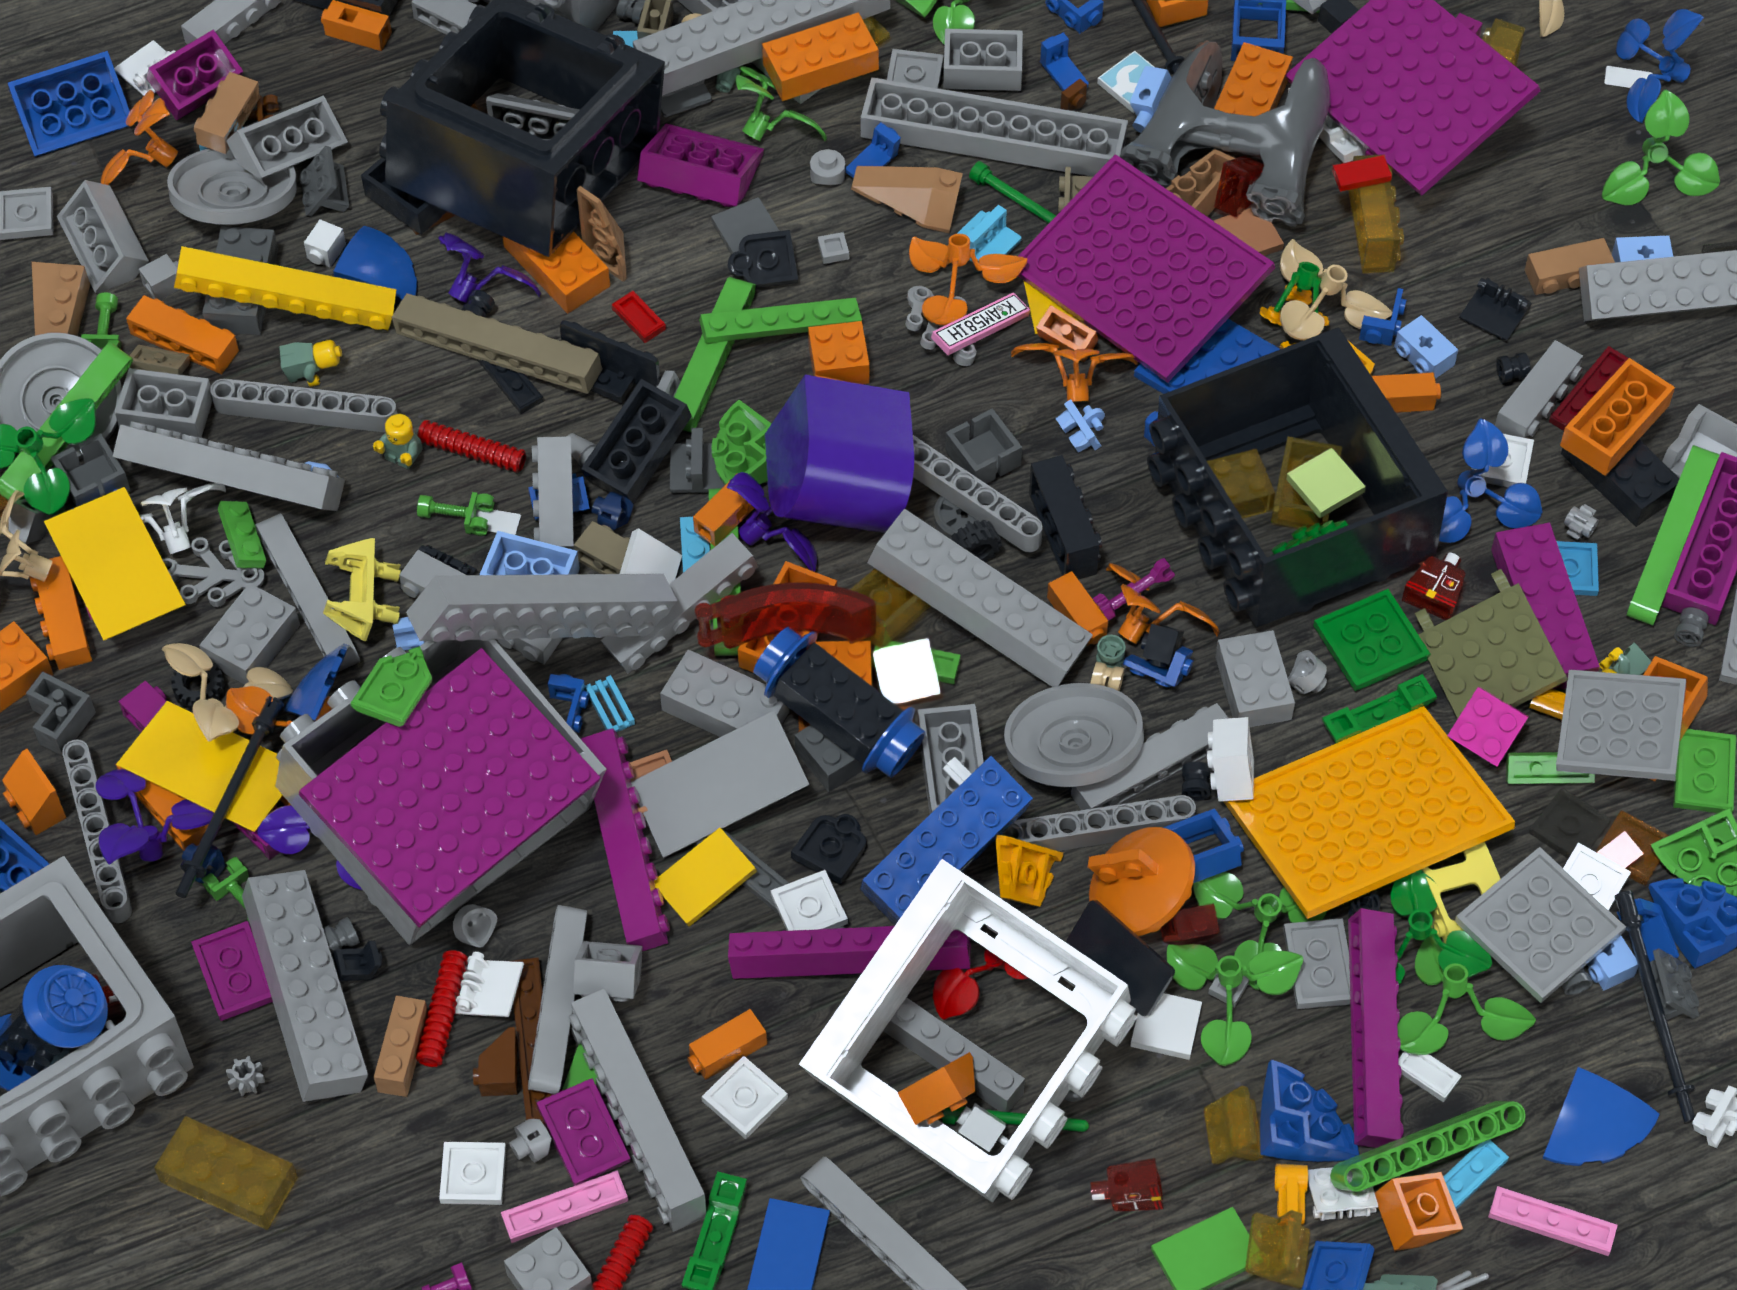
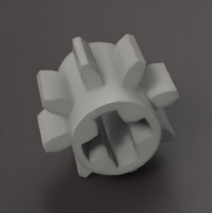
M1586 504L1582 505L1580 509L1574 506L1564 521V524L1569 527L1567 534L1577 540L1581 539L1583 535L1589 538L1599 522L1598 519L1593 517L1596 510Z
M250 1056L239 1061L234 1059L235 1064L232 1069H226L227 1076L230 1078L228 1081L230 1089L238 1088L241 1096L252 1091L257 1093L256 1088L258 1084L265 1082L263 1074L260 1073L263 1070L261 1063L253 1064Z

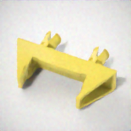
M375 538L365 539L330 550L325 561L326 565L339 566L340 569L352 573L350 576L349 601L340 603L327 600L323 614L363 641H366L373 620L397 624L400 614L398 612L399 606L377 605L375 600H373L374 578L380 577L381 579L398 582L401 571L399 570L400 564L376 561V558H374Z

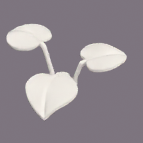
M210 483L190 491L187 488L174 489L142 501V506L162 504L169 525L163 527L165 532L162 531L151 517L153 516L152 513L139 516L143 523H150L159 534L161 541L165 540L170 554L191 547L186 534L189 531L187 526V502L204 491L220 490L226 492L225 485ZM177 496H179L178 501L181 500L182 526L180 522L174 523L168 505L171 506Z

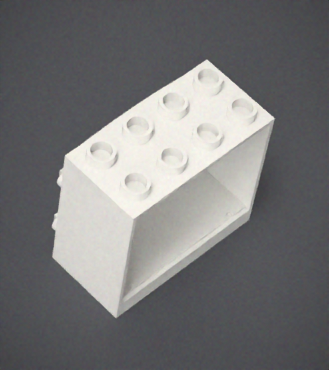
M942 859L799 1065L812 1078L993 1203L1000 1192L1013 1200L1033 1171L1029 1167L1030 1164L1023 1160L1024 1156L1035 1141L1046 1149L1054 1142L1068 1119L1064 1116L1065 1112L1058 1108L1069 1090L1081 1098L1088 1092L1103 1068L1099 1065L1100 1060L1094 1056L1095 1052L1104 1039L1116 1047L1122 1042L1137 1019V1016L1134 1014L1136 1008L1129 1004L1131 999L1126 983ZM984 924L987 928L998 934L995 939L981 930ZM953 930L961 931L1083 1014L1088 1022L1086 1029L1011 1139L1009 1140L1003 1135L999 1138L998 1142L1005 1147L996 1156L986 1154L939 1120L929 1125L924 1120L915 1125L898 1092L862 1068L861 1065L869 1050ZM1061 977L1071 985L1076 986L1073 991L1058 983Z

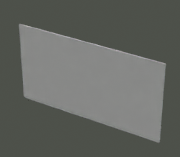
M774 710L631 782L632 787L635 786L638 791L640 808L646 806L648 809L643 814L663 858L705 838L719 827L722 829L810 785Z

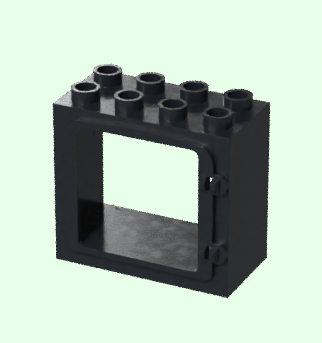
M492 0L486 7L478 5L472 11L467 25L458 33L449 32L444 37L439 51L429 61L421 59L416 63L411 72L410 79L400 88L393 86L385 93L380 106V114L387 118L386 134L379 148L380 157L386 159L385 183L550 257L580 225L577 188L581 186L603 201L640 163L641 151L659 132L665 61L626 45L624 39L618 35L610 34L605 36L554 13V9L549 5L541 3L534 5L525 0ZM499 78H502L563 106L579 109V111L552 139L544 140L470 106Z
M1339 327L1159 395L1158 420L1151 422L1149 425L1150 435L1156 447L1155 453L1147 457V465L1151 477L1159 487L1166 484L1170 486L1175 494L1172 498V505L1179 523L1184 528L1194 525L1201 537L1198 539V549L1204 564L1210 570L1217 567L1221 569L1227 579L1223 585L1231 608L1235 612L1245 609L1256 628L1295 612H1307L1315 604L1373 581H1385L1393 573L1436 557L1448 490ZM1315 433H1321L1329 446L1333 448L1366 486L1365 492L1361 495L1374 515L1266 557L1214 473Z

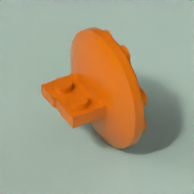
M1162 827L1143 828L1126 835L1116 842L1105 854L1089 857L1088 868L1094 872L1089 889V902L1098 900L1137 936L1157 932L1180 910L1185 901L1191 896V888L1195 876V861L1189 845L1178 834Z

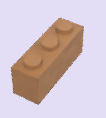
M229 72L225 80L219 82L216 95L213 99L208 100L205 113L201 118H197L195 122L194 132H196L198 145L224 154L228 152L230 147L226 140L243 127L260 99L258 81Z
M1601 238L1528 254L1525 273L1535 295L1550 294L1561 289L1580 287L1579 268L1587 265L1615 263L1605 239Z
M402 996L395 997L374 1074L377 1091L380 1093L403 1097L408 1096L417 1062L416 1055L421 1044L420 1039L423 1036L422 1032L424 1027H426L425 1021L428 1018L425 1000Z

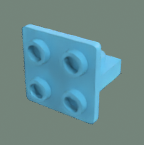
M997 205L991 212L985 213L980 211L957 233L965 234L970 238V249H975V256L978 262L980 257L988 254L1008 255L1021 242V236L1006 227L1007 210L1000 205Z

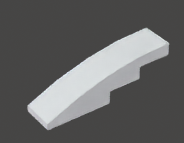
M1327 115L1319 137L1343 163L1364 156L1367 149Z

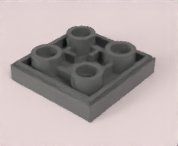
M759 197L711 216L712 224L731 254L739 251L740 241L747 235L779 231Z

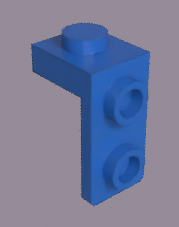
M1046 0L1045 2L1051 12L1060 16L1067 26L1074 28L1079 34L1090 26L1097 25L1103 16L1104 1L1089 0L1079 8L1075 7L1068 0Z
M1064 32L1041 42L1040 63L1062 91L1078 79L1084 81L1088 88L1089 82L1068 57L1069 39Z
M880 122L874 128L872 143L846 167L845 172L854 178L857 166H886L898 155L901 137L893 128L887 127Z
M1398 288L1391 321L1364 315L1359 340L1372 344L1378 343L1391 346L1393 336H1397V331L1401 327L1402 321L1397 320L1398 314H1404L1406 299H1401L1403 289Z
M1184 646L1175 652L1169 670L1151 665L1149 661L1133 654L1125 658L1123 664L1130 667L1129 670L1134 674L1145 676L1146 674L1155 678V682L1159 685L1175 687L1182 681L1184 675L1187 676L1193 666L1194 661L1190 659L1193 650Z
M550 674L548 681L550 698L572 702L566 723L574 732L579 733L582 726V716H580L582 708H587L589 701V692L585 691L584 680L573 678L567 674Z
M1641 898L1634 899L1638 913L1644 919L1640 931L1650 962L1655 960L1653 950L1658 948L1677 959L1679 953L1661 906ZM1618 911V912H1617L1618 917H1619L1620 920H1622V919H1621V916H1620V912Z

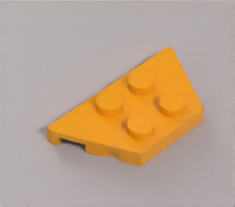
M996 835L1000 897L1040 907L1046 890L1054 877L1052 873H1049L1054 861L1062 860L1063 852L1012 837Z

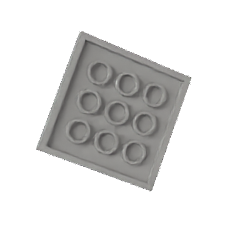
M1569 670L1556 771L1675 781L1686 679Z
M1541 847L1537 848L1459 913L1455 919V922L1540 1003L1622 935L1626 929L1622 922Z

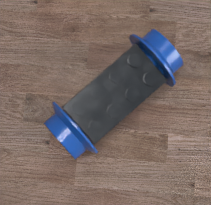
M790 627L783 629L766 647L753 670L757 676L766 682L764 696L767 698L774 696L859 761L863 765L862 771L864 773L878 768L888 777H894L914 755L926 735V731L913 722L915 708L911 706L906 710H902L816 644L817 633L814 631L800 636Z
M55 965L42 969L30 979L25 987L22 1003L12 1014L0 1017L1 1088L10 1091L62 1059L72 1048L86 1045L100 1034L107 1020L108 1007L106 997L99 982L91 974L72 966Z

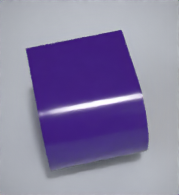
M804 375L765 433L768 493L774 514L783 518L886 533L900 513L906 508L913 480L914 444L909 392Z

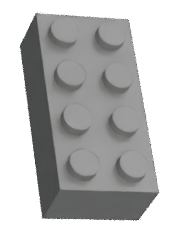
M687 650L660 693L662 711L719 737L773 710L781 725L789 714V707L776 697L767 698L764 696L766 684L691 650Z
M975 704L918 709L917 725L926 731V735L920 744L929 814L959 787L943 770V767L950 760L956 757L971 774L984 763Z

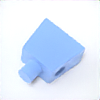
M1145 66L1130 100V105L1137 116L1132 126L1140 133H1142L1154 115L1172 78L1168 70Z

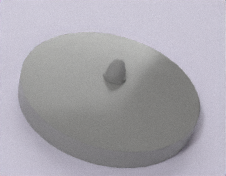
M208 148L187 156L172 168L167 180L169 199L177 211L191 219L212 224H242L267 218L289 205L295 197L297 190L296 173L293 166L259 179L237 163L230 148L226 154Z
M66 333L40 334L16 344L0 359V424L11 425L17 431L22 427L28 426L37 432L102 350L86 339ZM120 380L95 411L96 425L90 438L101 433L107 442L118 425L115 410L122 391ZM69 444L65 450L74 447L78 459L83 458L78 444Z
M1072 683L1045 689L1024 700L1009 716L1005 726L1004 738L1008 758L1015 769L1033 781L1046 785L1076 787L1106 780L1128 767L1142 748L1144 729L1140 710L1122 692L1098 684Z

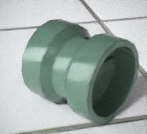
M1112 634L1102 637L1097 645L1096 662L1105 663L1110 668L1115 666L1123 667L1126 646L1122 638Z

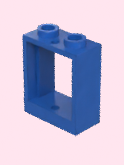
M1234 0L1231 61L1236 60L1243 42L1284 53L1286 0ZM1240 19L1277 21V39L1239 36Z
M1215 808L1163 827L1178 834L1187 844L1215 834L1222 843L1221 846L1194 855L1195 876L1193 883L1242 865L1241 853L1244 851L1243 844L1238 836L1232 834L1227 819L1221 818Z

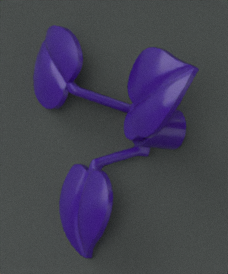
M446 232L444 236L440 235L438 237L440 244L446 245L447 251L456 250L464 258L460 273L448 292L454 298L467 303L470 293L473 290H480L496 274L508 275L529 285L540 297L541 292L528 276L503 265L502 267H496L477 284V277L467 272L471 257L476 260L479 258L483 259L484 254L453 234Z
M740 472L736 474L728 483L727 488L740 494L756 509L752 516L738 528L741 538L752 546L762 537L767 541L770 537L783 533V537L788 545L802 559L808 569L815 572L817 553L808 538L796 528L790 530L788 527H783L769 532L772 524L767 516L773 510L771 506L769 507L767 499L764 497L762 487L748 473Z
M117 769L100 776L95 785L96 792L104 799L117 800L128 795L131 799L138 824L137 828L135 825L129 827L126 824L117 823L101 831L99 847L109 865L117 859L139 851V857L142 860L156 861L163 855L162 842L167 841V833L171 823L176 829H194L208 825L214 815V812L187 799L173 805L171 808L172 815L166 818L162 833H160L154 826L144 827L136 796L133 793L141 791L146 787L144 778L126 769Z
M287 805L267 815L261 822L257 834L276 851L284 854H294L307 846L310 839L307 829L310 827L292 805ZM337 860V871L341 879L348 885L362 890Z

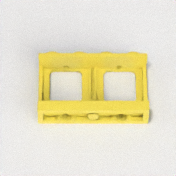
M1485 842L1464 850L1463 853L1466 860L1462 863L1436 870H1431L1428 867L1421 869L1434 880L1432 881L1426 877L1437 904V908L1432 912L1435 919L1433 925L1434 929L1437 930L1438 936L1443 938L1445 944L1450 932L1464 930L1454 920L1449 918L1440 894L1448 890L1474 884L1479 888L1482 895L1501 879Z

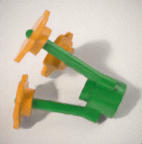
M1310 262L1299 263L1297 272H1293L1291 280L1285 286V290L1276 306H1270L1268 309L1261 307L1260 315L1271 323L1282 326L1280 309L1286 300H1298L1310 305L1312 302L1311 287H1313V305L1319 296V288L1322 281L1318 277L1319 267ZM1317 307L1314 312L1320 314L1324 318V326L1329 325L1328 317L1323 316V313L1318 312Z

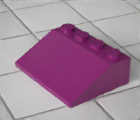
M666 123L641 151L637 181L645 182L650 187L660 186L668 188L678 194L687 193L694 195L700 200L717 201L723 206H737L746 195L764 154V149Z

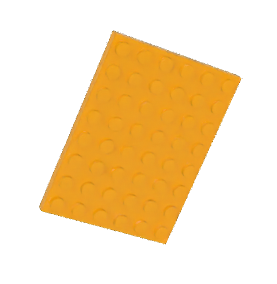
M1425 706L1254 778V799L1223 801L1307 919L1515 829V820Z

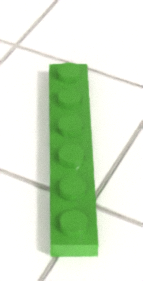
M856 298L701 314L699 319L705 343L808 332V327L862 321Z

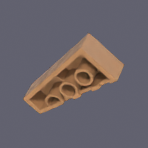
M1214 149L1192 165L1188 173L1174 178L1171 181V185L1166 189L1208 217L1217 206L1215 205L1216 197L1219 203L1238 181V174H1235L1238 173L1237 159ZM1222 178H1223V182H1224V183H1222L1221 190H1220V188H1219L1220 195H1219V199H1218V196H1217L1218 186H1219L1220 179L1222 180Z
M32 262L35 336L45 333H66L78 336L90 288L85 266Z

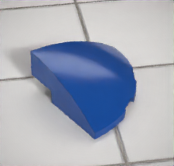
M367 226L359 229L339 258L333 271L334 277L396 289V305L401 303L406 293L416 296L417 279L413 263L404 248L395 242L393 238L379 230Z
M344 643L320 660L301 680L292 693L284 711L298 717L308 714L315 722L350 645Z
M1682 878L1661 880L1649 884L1648 888L1653 901L1661 906L1673 940L1694 969L1717 959L1737 947V897L1727 893L1725 886L1703 881L1699 887L1692 884H1684Z
M1271 1060L1268 1063L1262 1097L1260 1154L1280 1159L1316 1162L1343 1161L1359 1155L1358 1145H1354L1353 1130L1349 1123L1344 1125L1336 1113L1338 1105L1324 1089L1315 1090L1303 1080L1305 1076L1303 1073L1288 1065Z
M1578 1067L1542 1159L1572 1166H1581L1584 1162L1601 1161L1606 1163L1622 1157L1625 1151L1637 1143L1641 1144L1655 1126L1660 1114L1618 1085Z

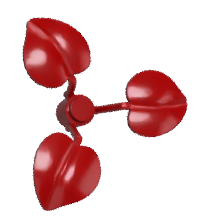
M986 949L984 953L986 965L968 969L965 973L960 968L943 970L938 975L933 989L934 1005L938 1015L943 1020L969 1012L976 1005L979 998V986L969 976L986 970L992 971L994 967L1005 970L1008 975L1015 979L1024 980L1029 978Z

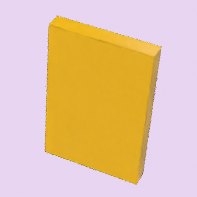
M719 827L661 874L658 879L654 880L656 889L659 888L663 898L686 925L690 927L754 875L757 870Z

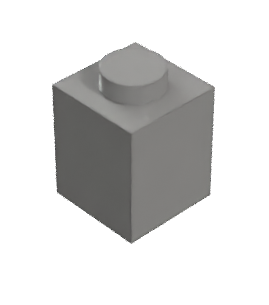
M167 254L139 268L142 283L153 299L161 300L180 290L174 288L178 262H172Z

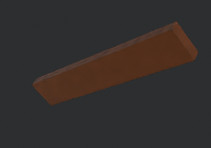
M536 957L510 962L524 963L513 1005L526 1120L540 1119L543 1125L546 1126L536 1103L554 1094L528 1090L543 993L539 958Z

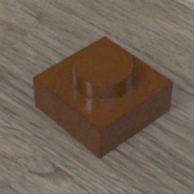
M1078 79L1061 92L1060 109L1073 111L1084 105L1087 99V84L1084 81Z

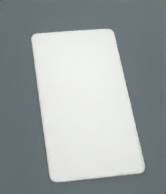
M1607 66L1604 83L1631 88L1637 79H1647L1648 75L1653 73Z
M477 509L475 517H483L488 520L487 525L489 526L487 531L496 533L501 531L515 535L521 515L498 510L482 512Z

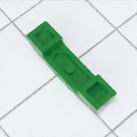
M1421 674L1398 684L1397 690L1352 710L1345 707L1322 717V721L1335 743H1338L1422 706L1426 707L1435 701L1437 696L1425 676Z
M717 1171L709 1196L708 1210L693 1257L690 1256L681 1285L683 1288L690 1290L715 1289L735 1232L747 1179Z

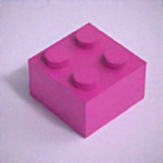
M1479 686L1447 736L1493 765L1499 766L1529 716Z

